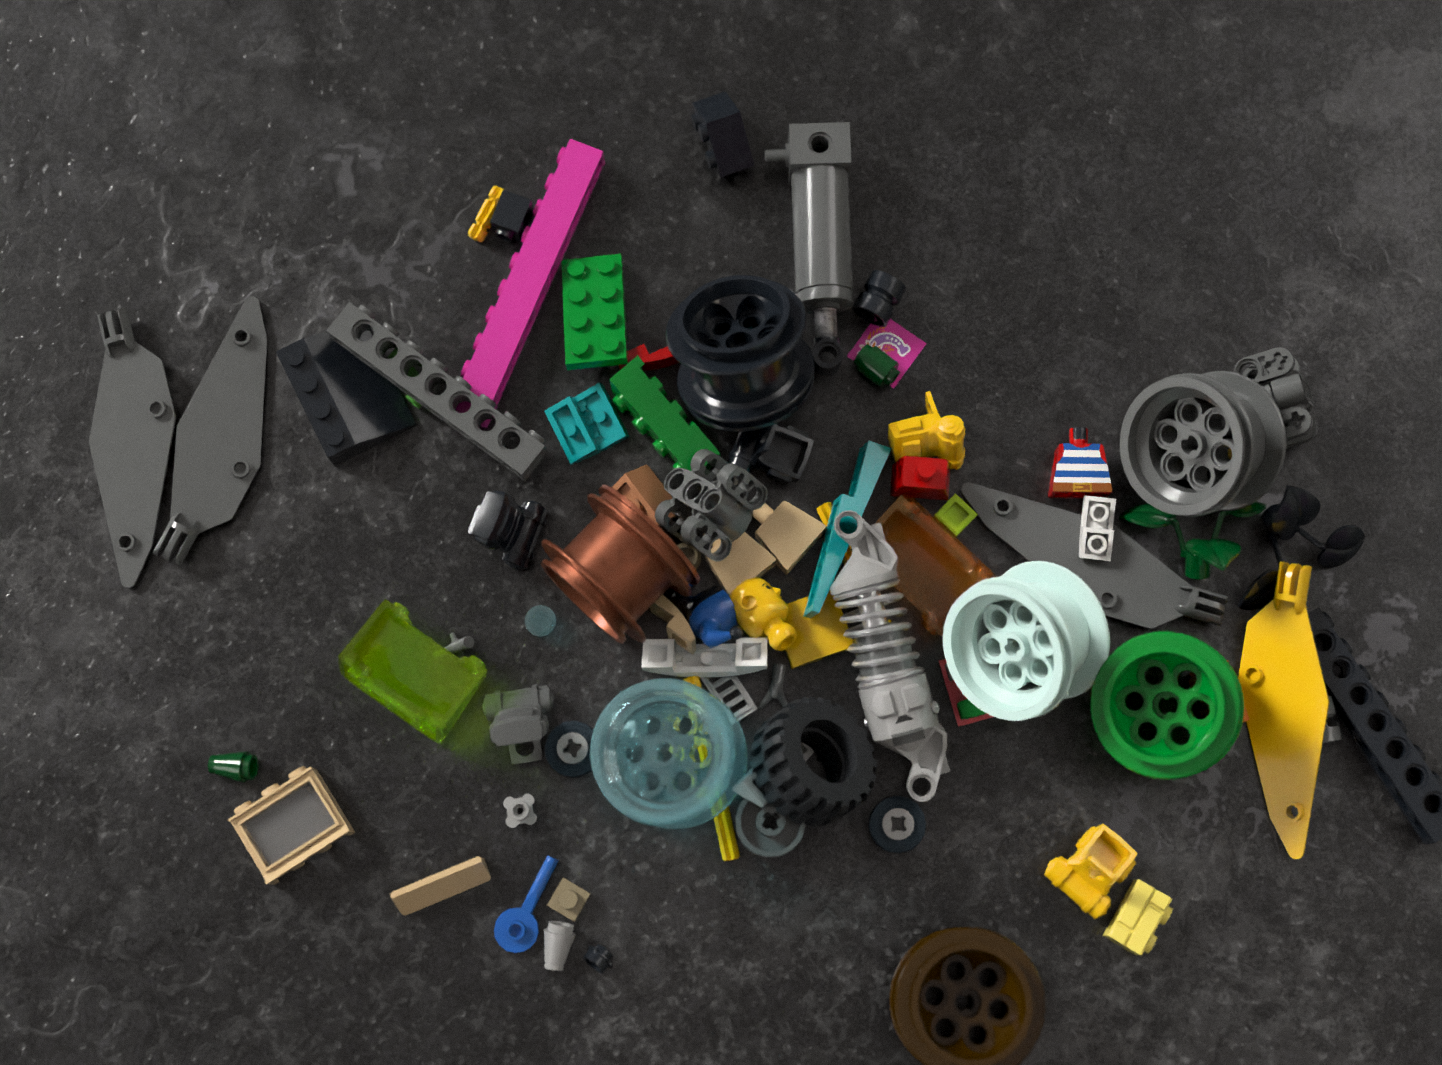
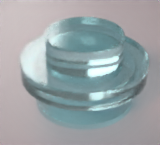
M535 606L525 616L526 628L534 636H547L556 626V616L547 606Z

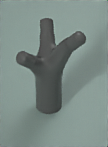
M452 632L450 633L451 643L433 653L435 658L457 653L459 659L464 660V650L473 647L474 639L471 636L458 639L456 634Z
M774 664L770 687L762 702L757 706L758 710L761 711L772 699L776 698L781 702L783 708L788 705L783 691L786 665Z

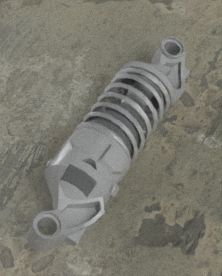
M851 510L843 511L835 519L834 530L840 538L851 546L852 554L830 586L831 595H834L833 599L837 601L835 604L837 608L858 606V609L842 615L839 619L840 622L853 623L862 621V624L847 629L843 636L854 638L855 642L849 646L847 651L856 653V659L851 665L859 668L860 672L855 680L860 682L857 688L860 689L858 692L866 717L864 725L869 730L873 742L908 758L912 762L906 780V789L914 800L920 802L928 801L935 795L940 774L950 772L945 754L947 733L939 722L937 715L939 713V706L933 700L926 672H923L924 668L917 667L915 659L919 658L920 653L913 652L911 645L915 643L916 639L913 637L906 638L904 631L910 629L912 624L909 622H888V620L906 614L908 609L900 607L885 610L884 608L885 605L896 602L904 596L900 592L884 595L880 593L882 590L897 585L900 581L897 579L899 577L897 571L898 557L893 548L886 542L881 523L869 525L858 513ZM845 516L853 517L857 522V529L852 534L843 533L839 527L840 520ZM922 777L928 779L930 786L927 792L917 794L913 791L912 785L916 779Z

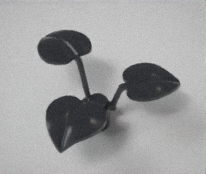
M1290 485L1286 486L1280 504L1268 507L1262 514V521L1271 531L1267 537L1272 542L1278 567L1283 559L1277 539L1289 540L1298 532L1317 548L1322 549L1317 557V561L1322 566L1337 567L1356 555L1364 542V532L1359 526L1345 525L1335 530L1328 537L1326 543L1319 542L1300 527L1311 523L1316 518L1321 506L1319 500L1309 491ZM1269 569L1259 575L1249 586L1237 606L1240 609L1251 610L1262 609L1274 599L1278 571Z

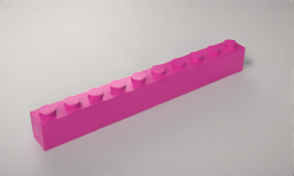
M573 139L569 140L566 148L562 147L559 151L556 161L559 165L555 174L550 173L545 184L546 194L543 200L539 199L534 207L533 216L535 218L531 226L527 225L521 238L523 245L520 252H515L511 258L509 265L511 272L507 280L503 279L497 291L499 299L495 306L489 308L485 318L486 328L483 333H478L473 344V349L475 350L471 361L466 360L461 371V377L472 386L470 391L478 397L481 394L489 397L496 404L495 409L605 164L603 151ZM467 401L459 403L456 407V412H467L471 407V403ZM491 419L483 421L481 426L488 428Z

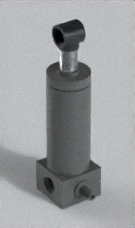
M850 122L789 124L788 143L785 144V149L766 150L765 161H786V167H788L789 186H792L795 292L804 304L806 313L814 314L815 338L813 339L812 354L815 362V372L822 376H831L838 372L843 357L840 338L837 337L836 314L849 310L854 306L849 203V175L852 163ZM829 352L833 354L835 360L831 363H824L820 360L819 355Z

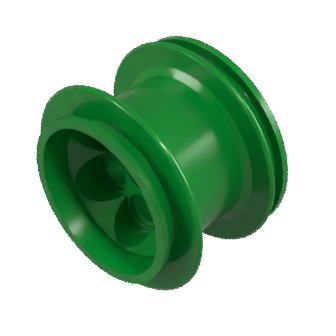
M1162 631L1137 636L1119 646L1109 655L1095 677L1091 692L1090 708L1096 734L1104 748L1116 761L1137 774L1168 780L1188 777L1209 769L1230 751L1242 727L1244 696L1234 669L1218 651L1192 636ZM1152 667H1159L1163 671V680L1158 685H1152L1147 680V672ZM1185 671H1192L1196 675V684L1191 689H1184L1179 683V677ZM1134 692L1140 693L1144 698L1143 707L1137 711L1132 710L1127 702L1130 694ZM1175 698L1178 703L1177 711L1175 713L1169 711L1165 714L1161 709L1162 700ZM1200 700L1208 703L1210 707V713L1204 719H1198L1192 713L1193 705ZM1146 722L1153 723L1157 728L1156 737L1150 741L1144 739L1140 733L1141 726ZM1179 726H1184L1190 732V740L1185 745H1179L1173 739V731Z

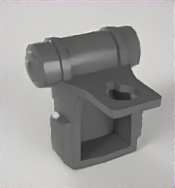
M535 684L531 688L506 692L497 690L495 693L485 695L482 710L488 721H493L489 726L491 740L497 746L508 745L512 764L542 760L540 740L547 734L549 726L547 715L544 714L551 712L555 699L548 685L538 686ZM533 742L534 750L531 754L521 755L517 752V743Z

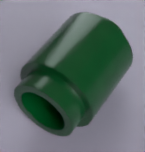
M866 344L853 362L858 366L857 370L879 387H883L885 384L891 386L900 374V371L897 370L899 363L877 346L872 347Z

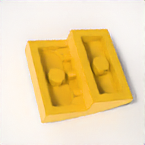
M830 590L820 612L811 619L803 616L808 596L787 604L789 614L785 623L791 624L797 634L794 643L785 649L792 669L846 651L853 644L852 638L843 636L848 626L847 623L839 621L844 614L841 608L835 606L837 601L833 599L834 595H831Z

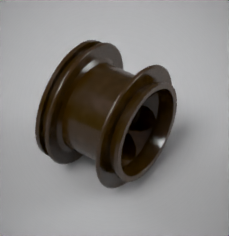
M955 927L939 930L927 935L914 944L903 956L895 970L890 987L889 1006L896 1033L906 1049L924 1065H1019L1032 1051L1042 1031L1045 1018V995L1040 976L1034 964L1019 946L1008 938L990 930L975 927ZM952 961H958L963 968L962 975L957 980H951L946 973L947 966ZM984 968L991 969L995 975L993 984L988 987L982 986L979 982V974ZM931 986H937L941 991V1000L935 1005H929L925 999V992ZM969 994L972 999L971 1007L959 1010L956 1006V998L958 995L967 996ZM996 1000H1001L1006 1007L1005 1014L999 1019H994L990 1013V1006ZM948 1018L952 1023V1031L948 1036L940 1037L936 1032V1024L940 1019ZM975 1025H980L985 1034L984 1039L978 1044L971 1043L968 1037L969 1030Z

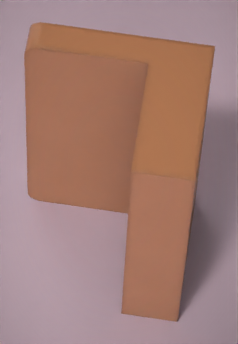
M648 465L625 473L612 488L628 498L661 527L655 520V511L661 502L671 500L673 497L664 489V485ZM672 512L669 513L668 517L670 520L676 518Z

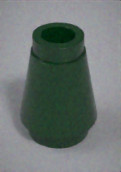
M249 751L211 755L208 761V771L210 774L246 783L248 780H254L257 775L258 758L256 755H251Z

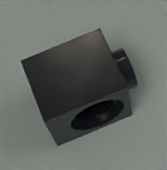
M503 190L490 221L492 230L498 238L511 242L512 239L521 242L524 229L529 224L534 211L532 200Z

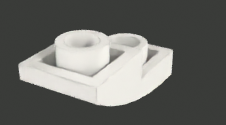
M1083 496L1079 558L1111 561L1116 499Z

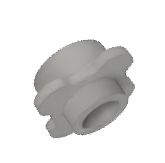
M524 794L523 797L515 799L507 797L504 800L503 806L507 809L508 815L506 824L509 827L515 828L518 824L525 823L533 825L536 822L537 815L534 813L533 808L535 800L532 795ZM518 808L523 809L522 814L517 813Z

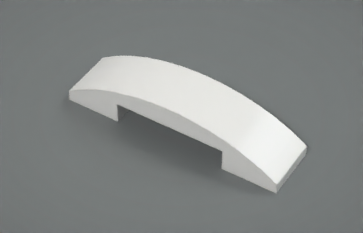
M768 637L740 638L736 640V643L720 644L713 648H709L705 644H696V651L693 655L676 644L675 639H646L643 643L641 668L643 671L680 677H726L753 673L767 669Z

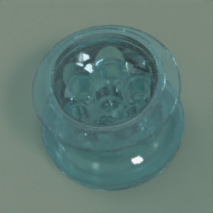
M660 678L647 680L633 685L618 694L601 713L593 731L590 748L594 777L611 805L634 821L669 829L695 827L719 815L737 795L732 790V787L745 775L747 768L746 739L734 713L714 695L692 683L678 679ZM689 717L692 721V728L688 733L681 734L679 723L682 719ZM658 718L660 720V729L657 733L650 734L647 729L648 723L651 719ZM670 744L669 751L673 755L670 760L663 762L664 755L660 751L663 746ZM641 745L644 749V757L641 761L635 763L631 757L632 751L635 747ZM705 745L708 750L707 758L703 762L698 763L694 758V752L699 746ZM656 773L660 783L655 790L650 791L646 781L650 775ZM688 773L692 780L691 785L687 790L681 791L678 786V780L680 776Z

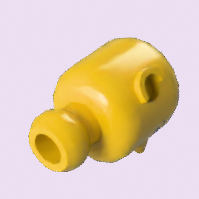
M758 577L743 581L729 596L734 603L738 625L750 637H768L770 646L775 650L783 651L790 647L796 640L797 634L791 624L785 623L789 614V608L787 603L780 597L781 589L772 587L766 580Z

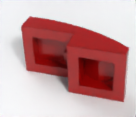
M645 344L627 351L628 363L638 355L645 363L643 371L660 369L679 363L671 354L668 346L651 354L648 353ZM627 364L618 365V366H619V368H620V370H621V369H622L624 366H626Z

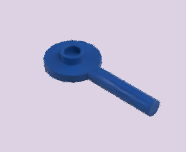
M547 855L521 908H510L501 913L496 920L494 926L495 939L504 950L512 953L524 952L536 942L539 926L532 913L559 860Z

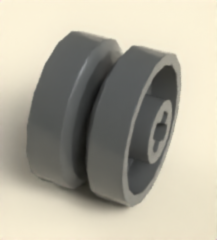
M746 798L740 803L735 817L736 833L742 845L752 854L763 858H778L791 852L803 837L806 827L805 823L798 824L791 821L789 815L782 816L776 811L777 807L773 803L769 804L767 802L763 807H760ZM767 817H773L776 820V826L773 829L765 827L764 822Z

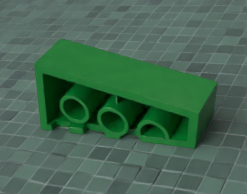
M638 355L609 379L614 396L612 399L614 405L622 413L627 411L634 418L632 421L634 427L643 436L647 433L655 441L652 443V446L660 456L664 458L667 455L675 463L672 466L673 469L683 468L692 471L690 466L691 459L701 449H708L720 456V452L695 422L687 423L685 419L688 417L678 402L673 399L668 401L665 398L667 393L656 376L648 378L643 372V365L645 363ZM707 461L704 464L707 470L713 467Z

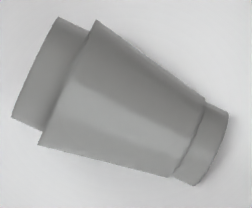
M561 921L548 922V928L544 929V967L546 969L563 971L576 935L573 932L574 925Z

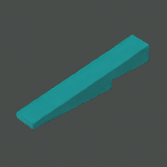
M868 441L859 449L848 495L842 493L833 501L804 617L811 619L820 612L849 546L834 530L836 517L841 512L848 510L854 511L862 517L892 448ZM845 516L840 520L839 527L843 533L852 534L856 531L857 522L853 517Z

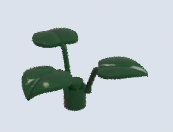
M1256 501L1238 510L1220 511L1211 539H1191L1186 542V545L1179 521L1175 519L1177 515L1160 511L1150 504L1139 505L1126 510L1120 515L1119 521L1125 519L1134 524L1149 528H1161L1172 525L1181 549L1180 556L1186 558L1185 576L1192 579H1206L1210 577L1211 564L1224 571L1230 562L1241 553V546L1227 539L1217 538L1224 518L1229 514L1236 517L1254 516L1267 508V504Z

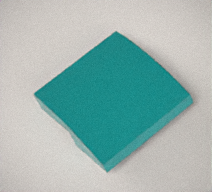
M602 383L592 386L575 397L569 396L544 411L572 465L630 437Z

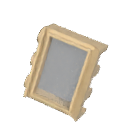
M305 766L299 767L288 775L290 780L280 786L278 783L269 786L261 792L262 798L254 803L247 801L234 809L235 815L228 819L263 875L265 883L268 885L277 884L280 882L278 880L279 877L290 870L295 871L305 865L304 861L317 853L327 851L332 847V843L344 835L351 836L355 833L316 768L308 767L306 769Z

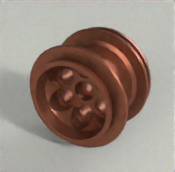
M602 485L599 488L600 496L596 494L588 495V502L597 516L563 550L553 542L543 540L542 547L552 561L544 559L541 562V566L562 592L589 619L614 640L623 644L626 641L624 635L626 633L634 640L644 643L646 641L645 634L636 621L669 587L683 596H690L691 588L689 584L697 585L700 582V577L685 554L651 518L620 492L608 485Z

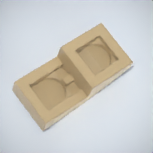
M661 595L650 606L651 612L668 623L666 626L668 638L675 639L676 644L693 655L696 651V639L690 625L677 607L664 595Z

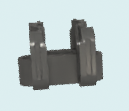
M1279 347L1239 360L1235 365L1234 372L1241 374L1243 366L1253 364L1246 368L1242 375L1248 377L1250 373L1258 371L1257 376L1252 380L1256 381L1270 394L1279 408L1284 425L1288 424V427H1285L1286 448L1313 440L1318 433V424L1310 415L1315 408L1309 385L1301 374V366L1291 352ZM1304 420V422L1301 423L1302 428L1297 430L1296 428L1299 427V421Z
M701 449L691 459L690 466L692 471L675 468L666 476L664 489L673 498L665 500L658 505L655 511V520L678 540L685 544H690L703 555L717 562L724 560L729 555L732 547L731 542L738 539L746 531L752 520L753 510H757L764 505L768 493L767 488L747 470L734 463H727L719 455L708 449ZM706 461L714 467L712 472L704 466ZM756 487L755 497L747 502L748 492ZM670 512L679 518L676 523L668 517ZM720 539L719 549L711 553L713 542Z

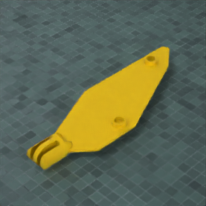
M1280 561L1274 599L1247 622L1238 679L1242 687L1244 706L1250 719L1246 722L1269 817L1289 856L1293 859H1300L1305 853L1329 708V698L1306 608L1312 566H1301L1296 563L1289 565L1288 562ZM1293 806L1298 810L1297 817L1292 815L1291 809Z

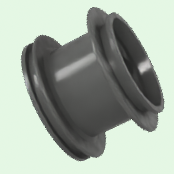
M1213 371L1204 374L1181 373L1151 384L1130 405L1124 417L1120 433L1121 461L1125 474L1134 490L1154 508L1169 514L1185 517L1203 516L1215 511L1238 510L1258 501L1270 490L1277 480L1286 454L1285 426L1279 408L1273 398L1256 381L1242 374L1230 371ZM1196 408H1197V410H1198V417H1197V418L1195 417V414H1194ZM1222 417L1225 418V428H1223L1221 423ZM1229 448H1230L1231 451H1232V458H1231V460H1230V458L1228 457V449H1229ZM1208 469L1210 470V473H1211V478H1210V480H1209L1208 477H1207V470H1208Z

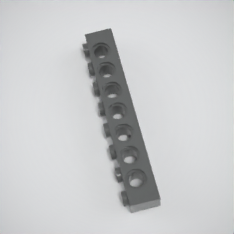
M350 302L346 305L326 330L332 340L523 481L529 478L548 453L543 444L545 442L543 437L533 430L527 433L520 428L521 422L507 411L504 415L494 408L496 404L486 395L481 394L478 397L471 392L472 386L457 375L455 379L446 373L447 367L435 358L429 361L421 354L424 351L411 340L405 343L397 337L399 332L386 322L380 325L373 320L375 315L365 306L360 305L357 308ZM363 332H374L370 340L360 341V336ZM388 349H398L397 355L394 358H384V353ZM414 366L422 367V371L418 376H408L410 368ZM437 384L447 385L444 393L440 395L432 394V389ZM464 401L471 403V407L467 412H456V407L459 403ZM487 419L496 421L492 430L482 431L480 429L483 421ZM511 437L520 439V444L515 449L504 447L505 442Z

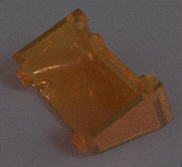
M909 494L901 495L875 522V524L881 523L886 542L893 548L898 557L897 571L899 577L897 579L900 581L894 587L904 594L921 612V616L924 619L921 624L934 636L936 633L941 637L943 636L948 612L963 593L982 580L997 577L976 555Z

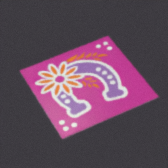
M890 319L886 327L870 324L847 357L854 361L866 344L872 347L877 346L899 363L897 370L900 371V374L891 385L894 388L927 343Z

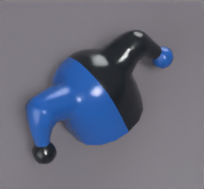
M714 585L696 596H683L677 592L672 594L671 602L684 615L694 636L701 639L707 647L713 648L730 639L738 640L742 637L743 630L736 626L738 622L736 620L734 603L720 586Z

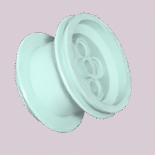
M1029 561L1012 567L1001 577L985 579L974 584L954 602L944 624L943 649L953 680L971 703L983 712L996 718L1018 721L1044 715L1059 705L1063 699L1073 698L1089 690L1093 686L1100 667L1109 657L1110 635L1107 619L1100 602L1081 578L1070 570L1051 562Z

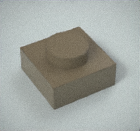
M562 878L547 906L575 922L591 893Z

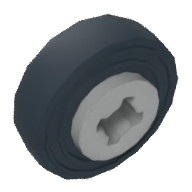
M567 721L556 726L548 735L545 744V756L550 767L558 774L569 778L582 777L591 772L598 764L602 753L601 741L596 731L586 723L579 721Z
M892 796L885 798L874 807L870 814L869 830L871 837L880 848L887 852L899 854L910 851L921 842L925 835L926 820L924 813L916 802L907 797Z

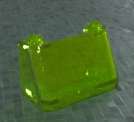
M384 599L338 655L340 672L358 689L423 735L440 744L487 676L486 665L473 655L469 658L462 656L459 659L412 626L408 617L410 613L402 604L398 602L392 604L387 599Z

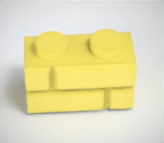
M1139 879L1133 880L1103 936L1136 956H1142L1143 952L1149 953L1157 941V936L1154 935V932L1159 923L1164 925L1172 913L1173 909L1169 907L1172 899Z

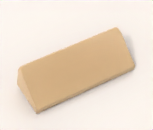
M477 856L391 892L390 896L400 913L408 915L491 880V875L484 858Z

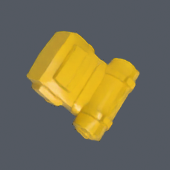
M930 391L925 392L927 415L915 416L888 424L889 447L892 448L891 453L895 462L903 456H937L939 459L948 460L950 469L956 470L960 469L964 463V422L955 415H947L941 418Z
M1105 824L1088 829L1077 842L1076 847L1078 850L1068 860L1062 856L1054 858L1047 864L1044 874L1052 882L1053 886L1058 887L1081 907L1084 913H1088L1094 919L1107 913L1112 900L1107 894L1116 882L1121 883L1127 878L1136 865L1134 859L1138 854L1122 837Z

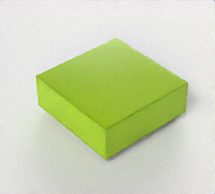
M955 493L934 515V518L956 538L978 514Z

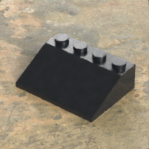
M327 331L305 337L276 351L327 458L334 466L417 426L399 388L332 340ZM363 332L360 336V341L370 340L372 338L371 332Z

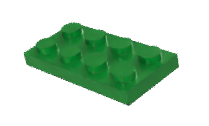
M621 254L561 260L565 365L567 370L628 364L623 259Z

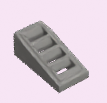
M737 676L722 677L714 683L710 682V677H700L731 728L758 711V708ZM731 680L733 685L718 694L716 688ZM737 690L740 695L725 704L722 699ZM744 700L746 706L731 714L729 709Z

